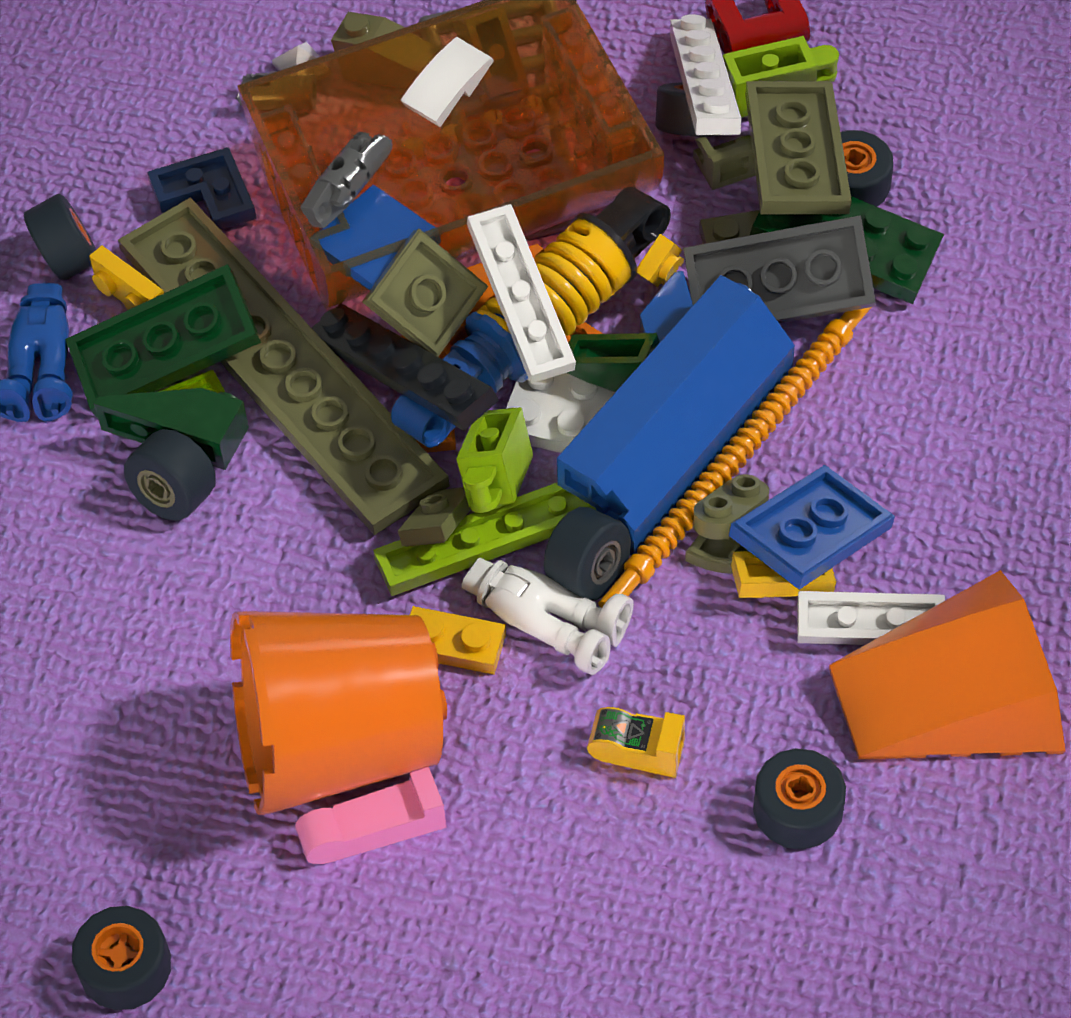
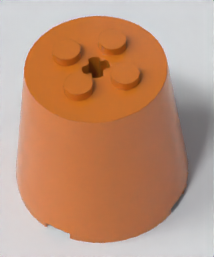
M239 611L232 614L230 657L231 660L240 659L241 682L232 683L236 727L249 794L259 793L261 797L260 799H254V809L258 815L278 812L439 763L443 748V720L447 719V702L444 691L440 689L437 649L435 643L431 642L427 627L420 616Z

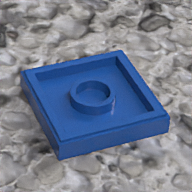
M373 184L328 226L320 229L310 238L311 248L365 288L371 290L413 230L421 229L435 242L440 238L436 227Z

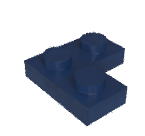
M229 147L147 172L149 183L161 213L170 210L191 197L195 203L204 202L210 219L220 230L257 219L255 207Z

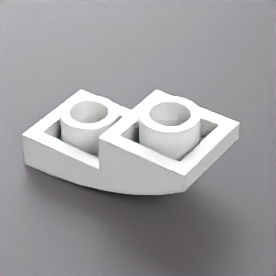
M456 37L429 62L404 94L401 102L405 107L441 127L461 96L465 94L470 97L494 60L492 57Z

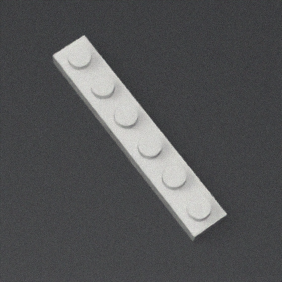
M695 14L685 15L681 19H670V38L696 135H740L741 115L712 19H706L701 15Z

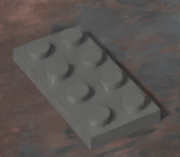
M861 215L683 248L693 305L717 278L723 275L735 283L746 285L753 293L759 295L778 323L876 306Z

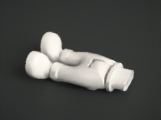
M478 558L462 582V589L476 595L478 604L490 608L505 623L555 647L556 651L565 655L572 653L575 656L574 662L579 670L591 675L599 672L607 663L610 655V645L617 647L621 642L629 625L634 606L632 598L624 594H615L605 602L603 607H596L595 602L576 595L546 575L514 565L508 567V564L502 560L493 564ZM548 613H553L559 617H562L563 619L573 623V625L567 622L564 623L563 621L555 618L554 616ZM579 629L583 631H588L586 633L579 632Z

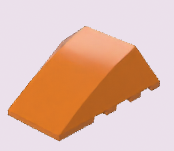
M1001 570L835 661L828 667L858 759L925 758L926 755L950 754L951 757H968L971 754L1000 753V756L1022 755L1023 752H1046V754H1064L1066 752L1057 688L1025 600Z

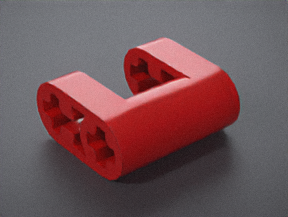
M705 0L707 18L712 19L719 45L723 53L726 54L804 36L806 42L809 41L810 25L800 0H764L768 13L746 19L742 18L734 0Z

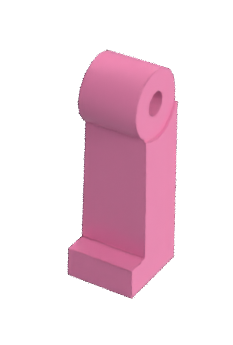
M429 766L410 772V780L334 805L333 808L312 810L301 816L295 824L306 859L312 864L334 862L447 828L444 804Z

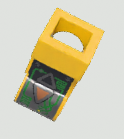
M615 707L600 708L595 714L587 751L592 757L602 762L676 778L685 741V715L665 712L664 718L638 713L634 715Z

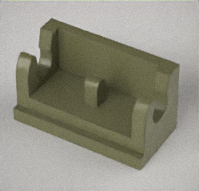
M750 135L714 147L711 146L706 137L695 139L699 148L693 150V159L712 190L756 176Z

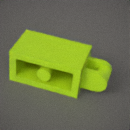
M800 36L723 54L741 118L748 116L745 98L747 81L833 82L837 77L838 50L831 45L809 48L805 37Z
M522 407L488 410L471 425L456 459L468 505L473 512H488L494 508H501L515 503L533 458Z

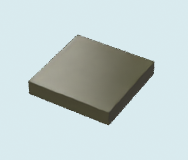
M418 228L413 230L362 303L410 342L439 357L488 288V285Z

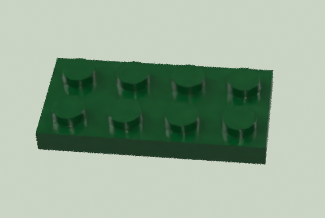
M852 196L849 214H760L759 212L750 235L861 215L873 288L910 304L914 303L944 236L943 233Z
M228 264L65 339L88 405L96 417L97 413L94 402L98 396L155 392L261 343L234 272Z

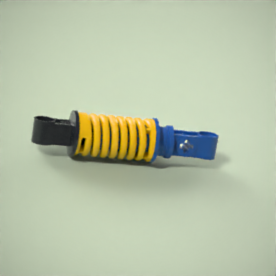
M626 187L596 217L587 213L577 214L565 231L557 236L556 241L548 244L544 248L543 253L534 257L565 336L572 335L576 330V325L586 322L588 314L595 313L599 309L600 303L607 302L616 291L625 284L630 283L637 276L635 258L649 244L655 241L659 234H663L669 225L671 212L667 205L635 187ZM495 296L485 302V305L478 311L472 312L466 317L465 329L468 337L464 340H458L451 346L450 353L443 360L491 386L496 394L503 387V381L507 378L522 383L528 379V376ZM401 395L396 400L391 411V421L395 426L429 448L441 444L456 427L404 395Z

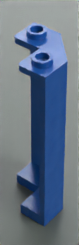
M720 275L557 457V485L595 507L597 511L621 521L629 530L631 539L630 555L637 554V548L640 545H645V539L648 536H653V529L661 526V520L669 517V511L672 508H677L676 502L679 499H684V493L687 490H692L693 482L700 481L699 475L702 472H707V466L710 463H715V456L722 454V448L729 445L732 437L737 436V430L744 427V422L747 419H752V413L755 410H759V405L766 401L769 393H774V387L777 384H781V379L784 376H788L789 369L793 367L795 345L760 296L753 293L746 285L735 283Z

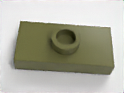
M464 487L438 490L422 499L419 503L420 505L398 530L402 546L444 543L471 510Z

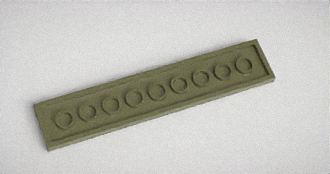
M191 197L118 239L120 251L143 276L163 289L164 293L228 264L230 266L261 343L220 361V363L374 535L416 509L420 505V501L426 496L450 487L449 476L413 437L392 423L391 413Z

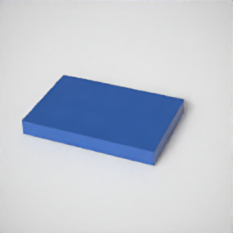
M823 465L733 522L730 527L729 536L800 590L891 529L895 515L828 466Z

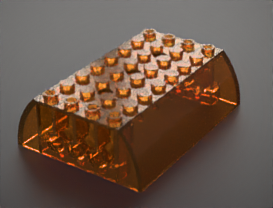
M483 0L237 85L249 131L267 185L325 309L367 295L370 290L351 277L350 268L397 252L408 239L400 240L333 265L328 261L319 239L350 229L344 213L342 212L337 216L340 224L319 231L322 228L312 226L301 210V205L313 188L315 181L359 131L369 133V136H372V138L378 134L388 136L389 139H392L393 146L390 155H388L387 159H385L384 163L355 199L374 184L436 227L424 233L458 261L478 254L467 227L468 216L511 204L523 234L527 237L571 221L579 213L591 214L606 208L626 187H635L645 194L654 191L659 187L663 177L664 152L576 0ZM458 37L492 57L494 61L470 97L463 94L442 126L438 127L405 107L401 99L429 62L448 43ZM533 149L546 152L543 156L537 158L525 155ZM455 177L466 180L465 183L459 186H449L446 184L449 179Z

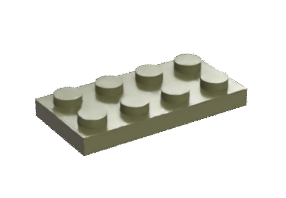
M747 81L745 98L760 214H849L852 201L832 81Z

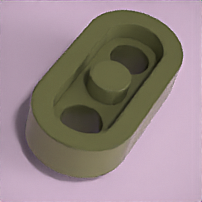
M748 474L738 475L727 481L695 505L694 530L699 535L709 539L721 540L731 538L729 536L731 524L768 501L769 487L757 477Z

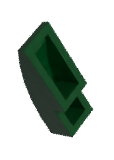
M657 333L572 335L568 344L575 358L576 365L575 370L567 372V374L587 383L616 392L660 343Z

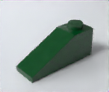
M204 388L98 396L94 402L101 430L143 443L152 433L162 429L177 431L189 437L201 447L210 459L212 466L226 470L249 428L244 401L227 392L217 393Z

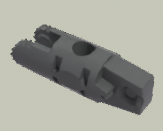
M360 131L354 135L353 139L346 144L315 181L313 188L301 205L303 214L312 226L325 228L351 204L384 163L388 155H390L393 146L392 139L380 134L374 135V138H372V136H369V133Z

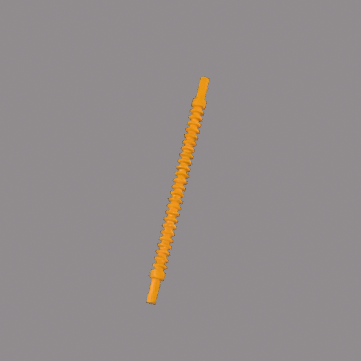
M872 307L844 312L839 319H832L828 323L823 333L817 336V342H813L810 345V350H806L803 353L802 359L796 361L795 367L789 369L788 376H784L781 379V384H777L774 387V393H769L766 401L759 405V410H755L752 413V419H747L744 422V427L737 430V436L732 437L729 445L722 448V454L715 456V463H710L707 466V472H702L699 475L700 481L692 483V490H687L684 493V499H679L676 502L677 508H672L669 511V517L661 520V526L653 529L654 536H648L645 539L646 545H640L637 548L638 554H632L624 563L625 572L598 602L599 607H603L605 602L615 594L629 596L639 583L646 584L655 573V568H659L662 565V559L670 556L669 549H675L678 546L677 540H683L686 534L685 531H690L693 528L695 505L731 480V477L739 474V468H743L746 465V459H751L754 456V450H758L761 447V441H766L769 438V433L776 430V424H780L783 421V415L790 413L791 407L798 403V398H802L805 395V390L812 387L813 381L819 378L820 372H824L827 369V364L832 363L834 356L838 355L841 352V348L850 342L853 338L852 330Z

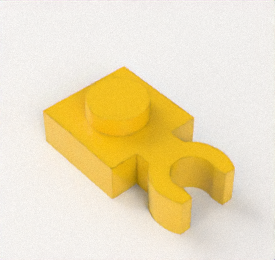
M659 234L638 265L637 273L656 287L660 284L664 286L674 272H677L679 266L681 267L684 263V258L679 256L683 250L674 242Z

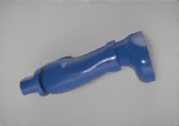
M31 284L28 286L27 295L20 300V306L9 335L6 379H0V416L16 422H27L29 420L35 360L40 357V368L32 398L35 414L42 421H53L67 414L71 408L73 391L65 383L64 373L68 353V345L65 339L69 337V325L66 316L67 305L62 298L63 288L59 284Z

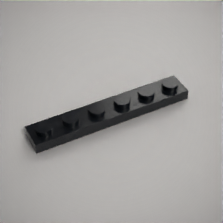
M342 303L324 313L320 321L312 327L338 357L463 431L499 401L491 386Z

